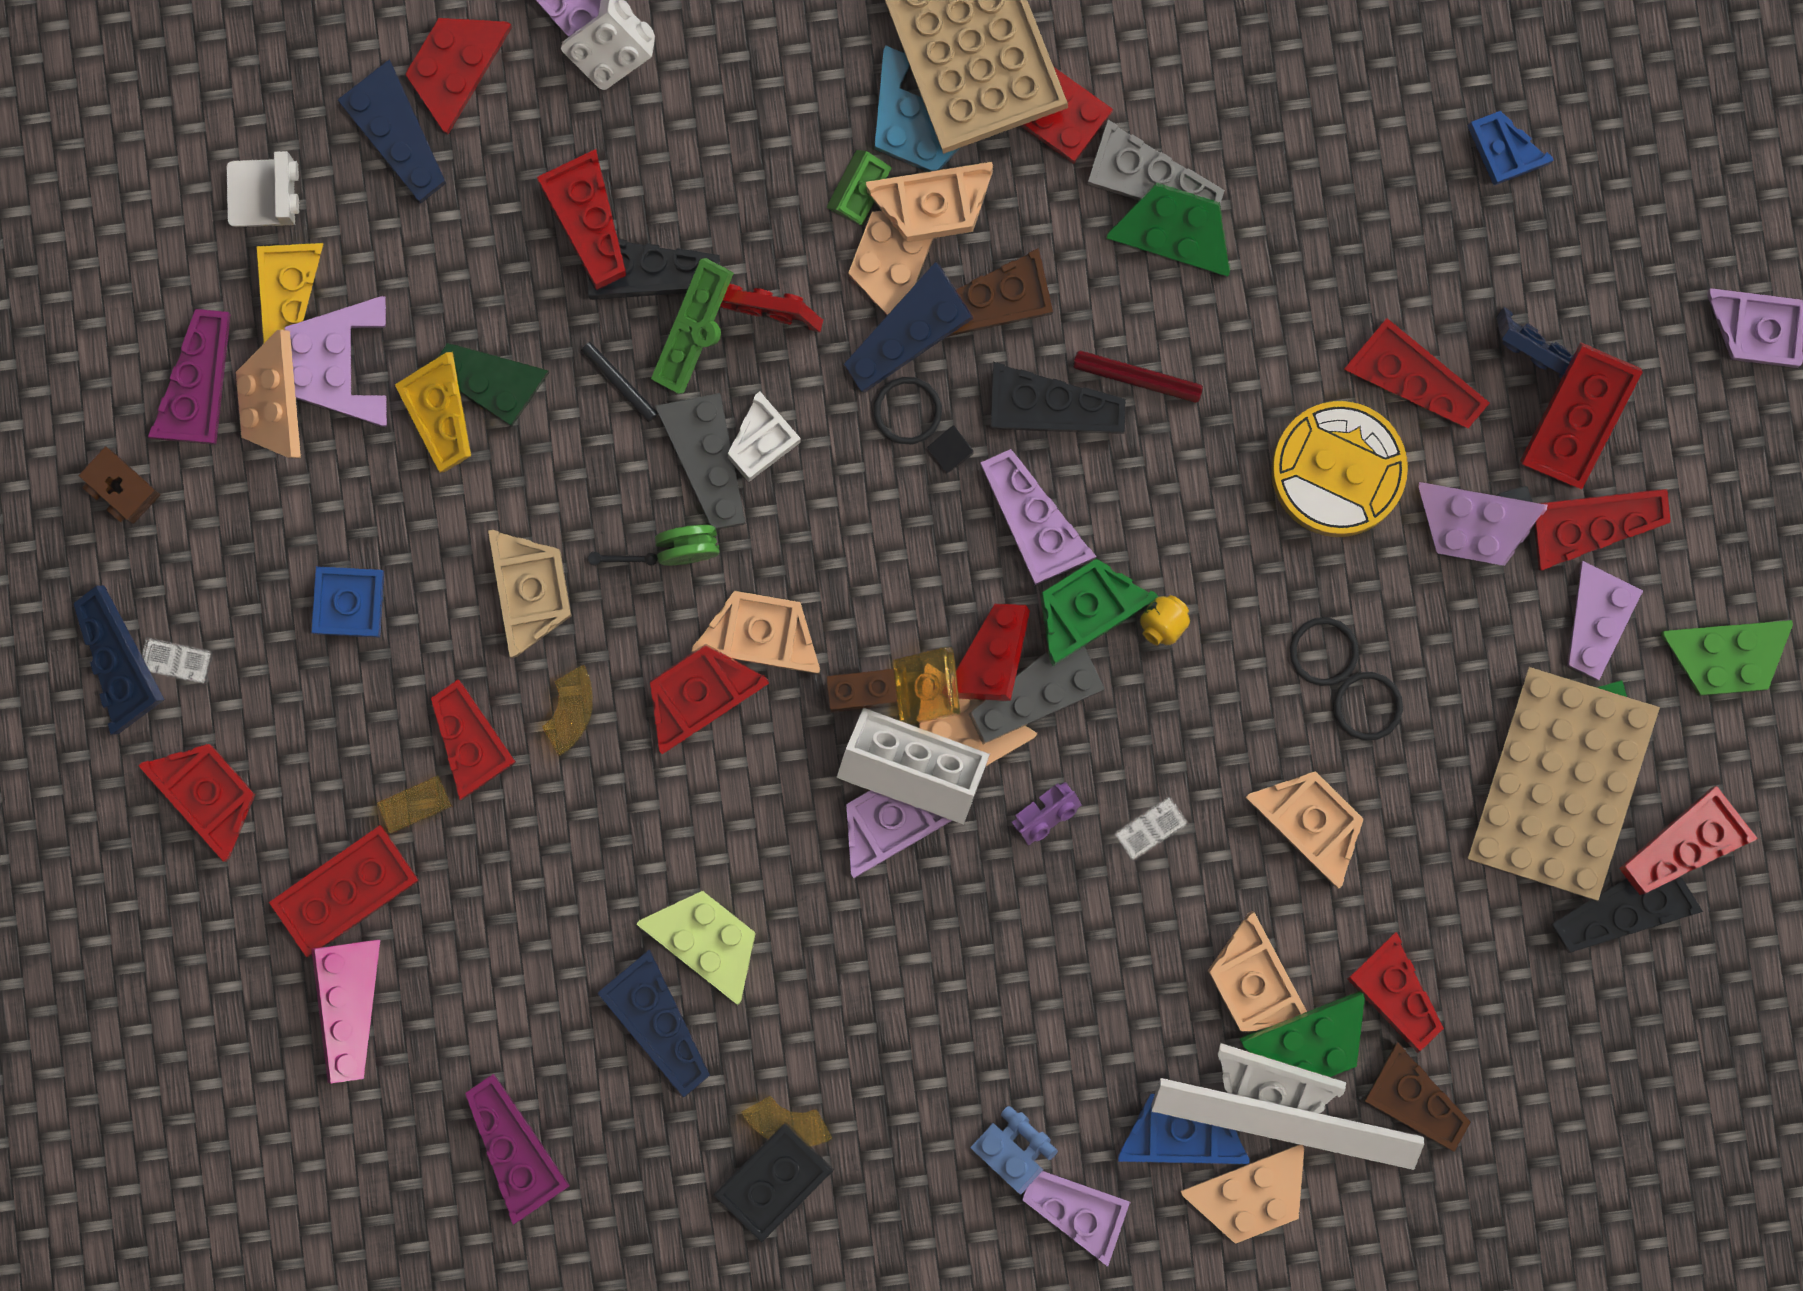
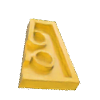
M323 243L257 246L263 344L277 330H285L287 326L304 321Z
M446 352L395 384L439 472H446L471 457L453 352Z

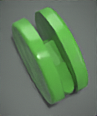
M692 525L657 534L655 536V545L657 547H675L657 554L659 564L667 566L690 564L708 560L719 555V545L715 546L717 543L715 526Z

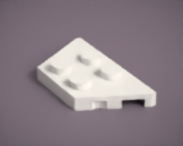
M1220 1043L1218 1057L1221 1060L1223 1083L1227 1093L1320 1114L1325 1110V1105L1336 1096L1341 1097L1345 1092L1346 1082Z

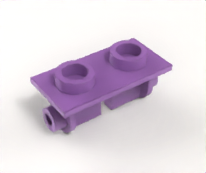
M1066 782L1061 785L1057 783L1039 797L1046 806L1042 810L1032 802L1015 815L1016 819L1011 823L1021 833L1028 846L1034 841H1040L1045 838L1051 828L1061 821L1070 819L1077 812V809L1082 806L1077 795Z

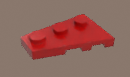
M994 604L944 691L947 698L1011 701L1030 613L1026 605Z

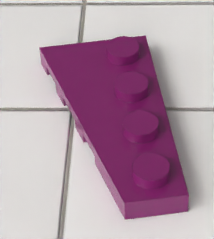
M195 309L181 346L182 351L176 367L174 366L169 386L164 398L162 397L154 426L151 427L148 438L216 445L231 316L229 312Z
M492 1074L465 1093L487 1150L486 1153L496 1175L499 1189L509 1211L512 1225H515L570 1187V1185L495 1074Z

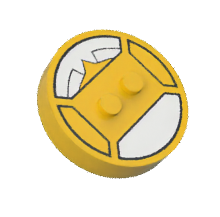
M1326 402L1302 412L1285 429L1277 443L1272 459V482L1276 496L1283 509L1302 527L1324 536H1353L1378 525L1397 505L1407 480L1408 464L1406 451L1395 428L1378 412L1354 402Z

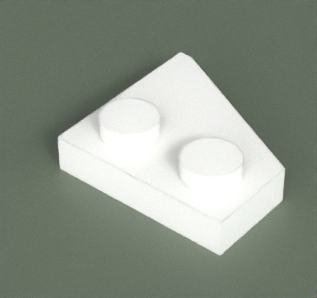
M759 391L753 399V404L743 420L736 439H734L727 458L745 479L750 482L797 446L801 438Z

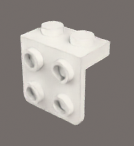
M601 0L598 16L562 42L561 50L598 88L606 90L652 57L655 35L652 28L646 22H641L632 13L626 1Z
M288 151L274 152V159L231 161L227 164L228 222L232 227L295 225V214H299L298 194H294V181H298L299 171L297 161L293 160Z

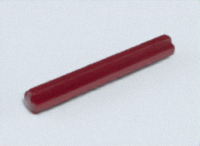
M1081 350L1076 353L1073 367L1078 370L1195 403L1199 402L1203 391L1201 384Z

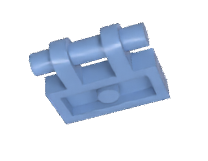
M1007 1106L1001 1113V1116L1008 1122V1126L1004 1131L992 1123L970 1148L1021 1195L1043 1171L1035 1162L1036 1158L1042 1154L1048 1160H1051L1058 1150L1050 1143L1051 1139L1044 1132L1039 1133L1029 1124L1027 1116L1022 1112L1017 1113L1011 1106ZM1019 1134L1030 1143L1025 1151L1013 1142Z

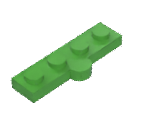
M707 258L700 259L651 377L652 380L678 394L685 392L702 348L714 346L720 340L721 330L714 320L734 272Z

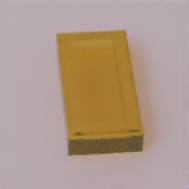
M435 776L377 802L390 834L453 807L440 776Z

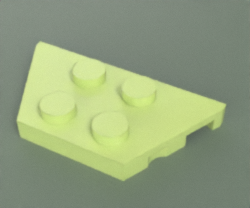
M701 891L638 921L636 925L737 1005L741 1003L756 933L704 891Z

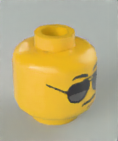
M1172 595L1155 598L1140 618L1141 626L1144 629L1143 636L1154 645H1159L1160 643L1172 645L1176 643L1190 624L1189 609L1186 604Z

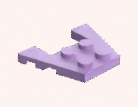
M385 296L285 327V330L290 331L296 399L325 409L328 408L380 427L387 426L386 396L351 395V328H385Z

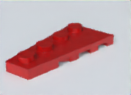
M1388 318L1385 319L1344 368L1347 372L1467 429L1490 404V402Z
M1667 489L1539 503L1548 505L1546 512L1534 524L1539 570H1545L1553 565L1569 561L1588 552L1612 545V543L1670 523Z

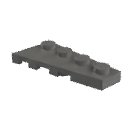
M717 393L656 405L657 412L710 525L715 526L716 530L745 525L735 466L727 458L731 445L721 394Z
M1085 647L1055 666H1052L1050 663L1049 652H1046L1016 676L1011 701L986 700L970 712L969 716L982 744H985L1100 693L1104 690V687Z

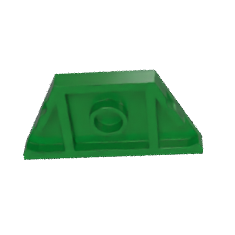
M1157 182L1109 230L1107 239L1224 276H1229L1231 270L1228 261L1225 231L1222 224L1220 202Z
M1098 559L1091 561L1043 591L1040 599L1050 663L1052 666H1055L1148 607L1158 595L1153 591L1147 592L1132 583L1133 580L1122 573L1114 572L1110 566Z
M1358 991L1242 1037L1240 1042L1250 1053L1327 1077L1340 1074L1357 1067L1365 1001L1364 995L1361 991Z

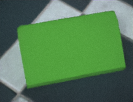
M857 150L834 191L827 208L859 225H863L875 202L867 193L866 182L886 179L892 167L867 151Z

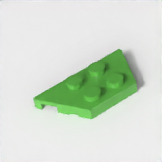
M1790 620L1669 630L1661 632V636L1675 654L1676 661L1681 669L1687 673L1690 683L1698 696L1766 691L1771 684L1793 623Z

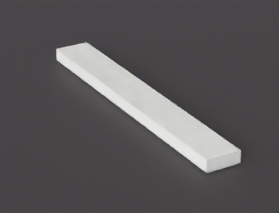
M1160 1078L1152 1102V1112L1412 1170L1415 1169L1424 1146V1137L1163 1078Z

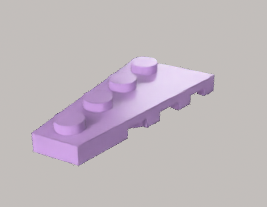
M1011 449L980 463L1035 585L1096 558V555L1088 548L1077 531L1068 523L1054 502L1045 494L1038 485V482Z

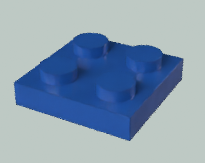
M316 567L312 634L380 638L384 571Z

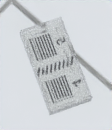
M146 637L142 658L150 673L206 685L213 656L212 651Z
M1169 796L1115 832L1114 835L1133 862L1189 823Z

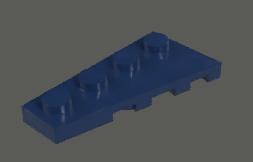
M390 59L338 99L342 107L420 204L446 184Z

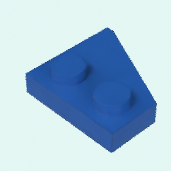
M1501 111L1472 121L1467 125L1493 185L1539 169L1554 161L1548 152L1544 154L1530 142L1532 138L1523 130L1517 129L1513 122Z

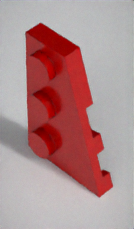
M729 284L720 308L755 317H761L762 313L766 312L768 317L788 325L792 324L793 319L803 321L809 327V330L821 332L823 319L803 302V298L793 294L785 293L782 298L773 296L772 292L764 289L754 288L753 292L742 291L743 288L740 286Z
M459 679L431 698L447 751L450 768L456 783L459 800H463L516 763Z
M1395 932L1347 980L1358 991L1363 993L1365 999L1418 1053L1444 1028L1426 991H1423L1411 960H1408L1402 948V941L1398 933Z

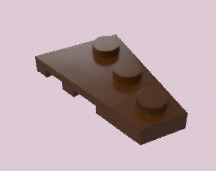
M1396 1042L1364 1102L1455 1152L1471 1123L1470 1120L1439 1089L1427 1073L1407 1054L1406 1050Z

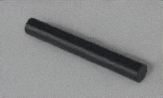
M588 342L581 349V352L648 422H651L658 415V412L591 342Z

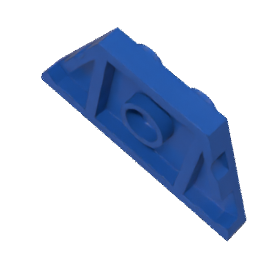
M1155 1094L1149 1095L1118 1155V1162L1249 1164L1250 1160L1236 1130L1152 1112V1102Z

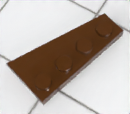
M1039 248L956 289L974 319L949 336L1052 315L1053 309Z

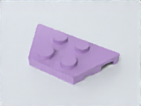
M1712 288L1708 290L1707 296L1731 360L1793 368L1801 366L1803 363V300Z
M1419 482V490L1436 551L1438 554L1505 566L1514 554V550L1524 541L1530 533L1529 530L1538 518L1546 512L1548 506Z
M871 790L846 804L852 877H858L953 820Z

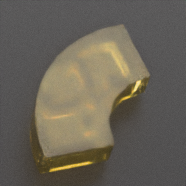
M585 665L578 667L555 681L559 693L558 707L552 719L542 726L559 757L578 742L591 718L593 688Z
M771 1095L741 1112L751 1127L767 1139L785 1122L810 1146L819 1145L833 1139L817 1109L805 1113L791 1112L779 1106Z

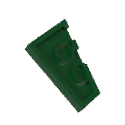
M450 343L446 344L438 356L440 357L446 352H453L459 391L511 427L550 373L545 369Z

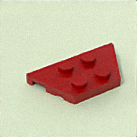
M438 18L405 73L445 134L448 135L512 29L510 23L505 21Z
M704 644L650 680L660 753L664 754L768 685V679L708 644Z
M206 744L153 761H145L138 765L223 862H227L230 859L256 794L211 744Z

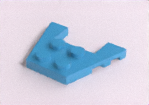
M885 45L875 150L926 172L941 170L960 148L943 154L922 97L900 88L910 67L905 53Z

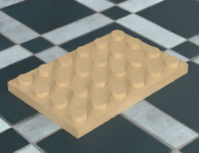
M885 0L943 154L1068 108L1066 97L1027 0Z
M1529 667L1468 860L1599 901L1660 707Z

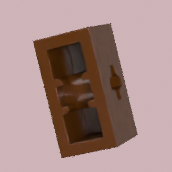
M106 446L78 475L86 482L82 488L95 500H98L100 497L104 498L110 504L106 510L121 523L126 518L134 524L161 495ZM115 481L124 489L120 494L115 492L112 487Z
M894 669L826 676L831 713L898 705Z

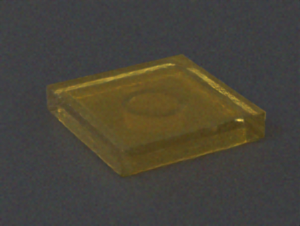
M943 647L893 660L900 721L915 725L960 714L953 648Z

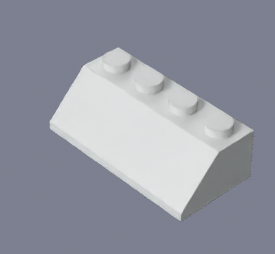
M863 708L846 747L837 778L964 825L990 754Z

